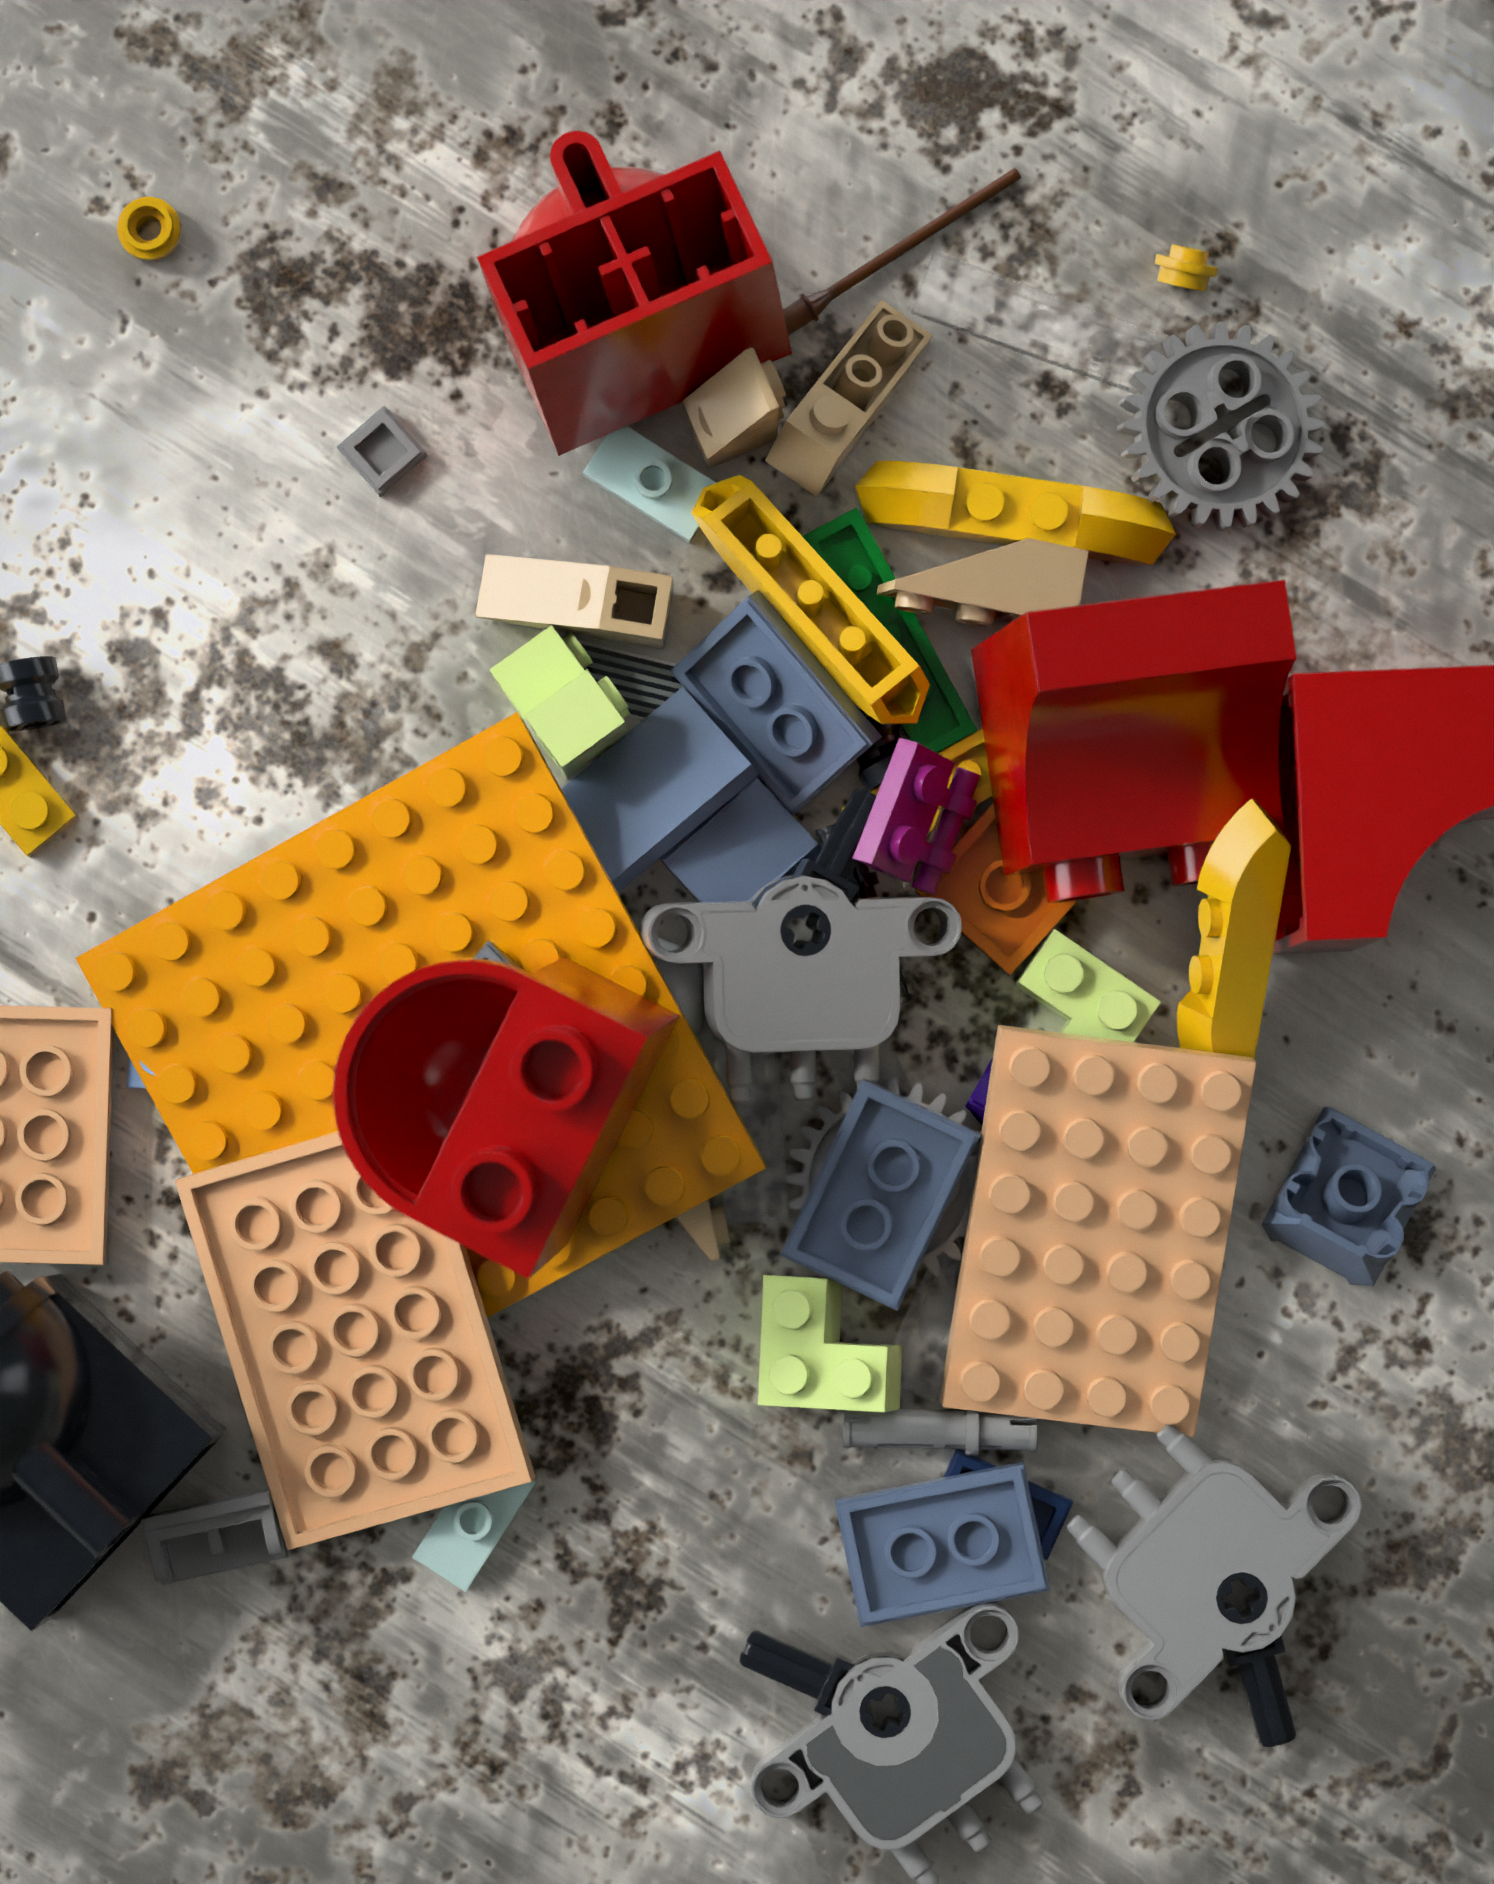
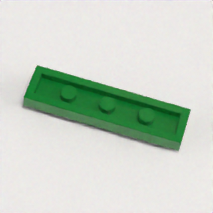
M856 507L803 535L802 537L918 663L929 681L930 686L917 723H901V727L908 740L920 743L930 750L939 753L978 731L915 613L894 608L896 598L877 595L878 585L895 580L896 578L859 509Z

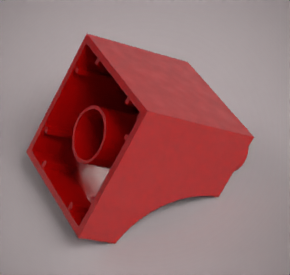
M1285 580L1030 611L1024 613L971 649L1004 876L1043 871L1048 903L1077 901L1125 892L1120 861L1158 855H1168L1172 886L1198 884L1203 864L1216 838L1230 819L1251 799H1256L1272 816L1280 830L1284 831L1279 784V722L1286 681L1297 659Z
M1494 665L1293 673L1287 679L1280 712L1278 762L1284 831L1282 833L1290 843L1291 849L1274 943L1275 954L1353 951L1386 938L1396 899L1409 873L1426 850L1453 826L1476 820L1494 819Z

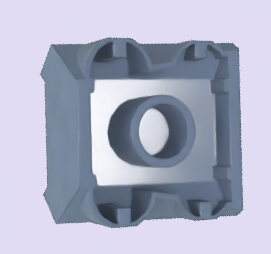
M754 778L659 858V860L697 902L751 901L755 893L772 880L794 875L802 858L815 862L822 847L757 778Z
M1324 1107L1261 1225L1270 1241H1279L1345 1277L1349 1284L1374 1286L1385 1264L1397 1254L1404 1240L1403 1230L1414 1209L1423 1200L1436 1167L1432 1162L1331 1107Z

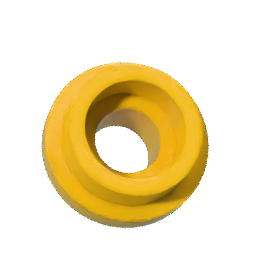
M142 197L130 202L123 209L118 219L117 233L122 246L130 255L144 261H156L168 256L178 245L181 237V222L174 208L166 201L156 197ZM148 220H155L161 224V232L153 240H144L139 236L141 225Z
M1172 244L1169 256L1156 254L1155 264L1160 265L1157 281L1205 292L1209 278L1217 276L1218 267L1206 264L1209 252Z

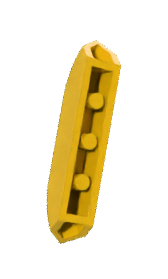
M876 461L855 485L867 523L888 529L1003 546L1030 538L1088 550V558L1131 565H1153L1176 535L1162 503L1157 501L1151 503L1147 498L1095 487L907 461Z
M737 475L704 487L691 514L710 543L743 584L752 593L757 590L762 593L853 703L881 724L917 723L930 686L918 663L750 479Z
M1256 799L1249 800L1225 825L1213 843L1200 873L1197 890L1208 894V898L1201 900L1198 910V925L1202 937L1199 955H1194L1189 965L1191 990L1178 1003L1177 1032L1180 1048L1245 1056L1255 1059L1291 849L1290 843L1272 816Z

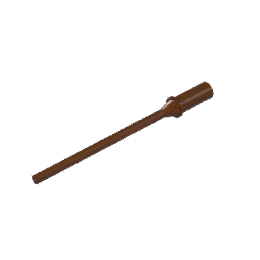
M1013 168L827 289L808 295L800 294V299L783 309L788 336L812 320L817 322L819 320L818 316L833 299L1020 180L1021 175L1018 170Z

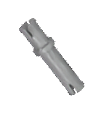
M900 1409L889 1412L844 1410L843 1448L965 1449V1456H978V1450L1036 1452L1037 1418L970 1410Z

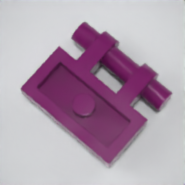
M899 738L853 859L891 878L908 883L916 864L920 863L911 887L924 893L935 895L943 873L950 874L957 857L951 852L964 819L971 820L977 805V801L972 799L980 775L957 767L950 786L947 788L955 763L920 743ZM937 809H939L940 812L933 827L932 833L930 835L928 842H926L925 840L929 833L935 814L937 812Z

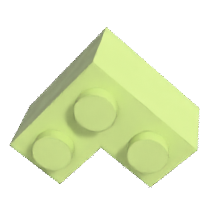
M551 625L491 668L490 672L561 772L568 779L628 733L624 718L630 712L627 709L629 707L607 676L596 682L589 671L584 670L593 661L574 634L569 632L561 638Z
M1056 929L1049 933L1014 984L1015 987L1066 1021L1059 1033L1134 1042L1161 1003V1001Z
M763 1275L758 1405L869 1412L900 1410L902 1345L840 1342L842 1284L827 1277Z

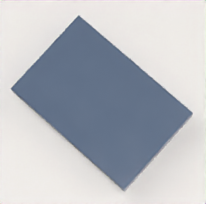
M759 590L745 598L670 670L691 697L758 772L759 778L792 816L807 806L882 738L879 732Z
M682 687L561 788L616 891L619 893L759 774L738 748Z
M863 1078L780 1256L898 1311L979 1139L980 1133Z
M1024 1461L839 1497L834 1501L860 1627L1050 1591Z

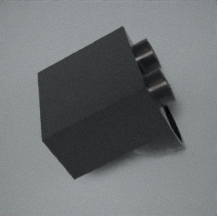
M8 1270L0 1274V1602L30 1631L48 1622L60 1611L141 1524V1519L148 1516L227 1432L225 1428L61 1274L41 1276L25 1286Z

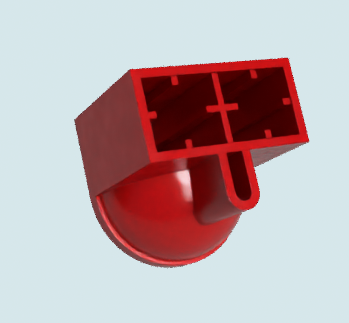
M584 131L567 132L553 143L550 150V163L558 186L543 196L521 222L511 242L477 256L510 350L558 456L681 403L747 349L754 348L760 364L768 360L774 362L792 354L773 261L720 150L667 174H663L649 169L629 166L610 167L599 141L593 135Z
M566 957L531 973L512 965L484 959H455L424 966L405 974L377 993L356 1017L345 1036L339 1051L333 1081V1108L340 1140L353 1167L366 1185L393 1209L529 1279L567 1246L680 1015Z

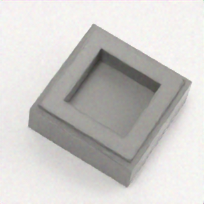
M385 406L380 408L337 446L339 452L379 497L427 457L422 447Z

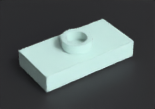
M628 426L608 434L583 471L584 477L688 543L692 541L700 528L691 512L703 488L716 483Z
M533 1480L529 1483L444 1506L412 1558L466 1592L536 1481Z

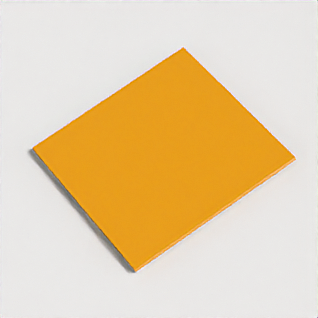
M519 712L510 715L75 958L101 1007L112 1008L111 1025L193 1174L337 1132L333 1108L335 1067L345 1036L365 1005L382 989L407 973L442 961L473 959L488 940L496 944L526 972H534L566 957L680 1015L567 1246L529 1279L466 1247L487 1318L767 1168L654 958L645 947L636 925ZM140 1061H141L147 1068H149L155 1075H151V1074L147 1073V1072L142 1068V1066H141V1064H140Z

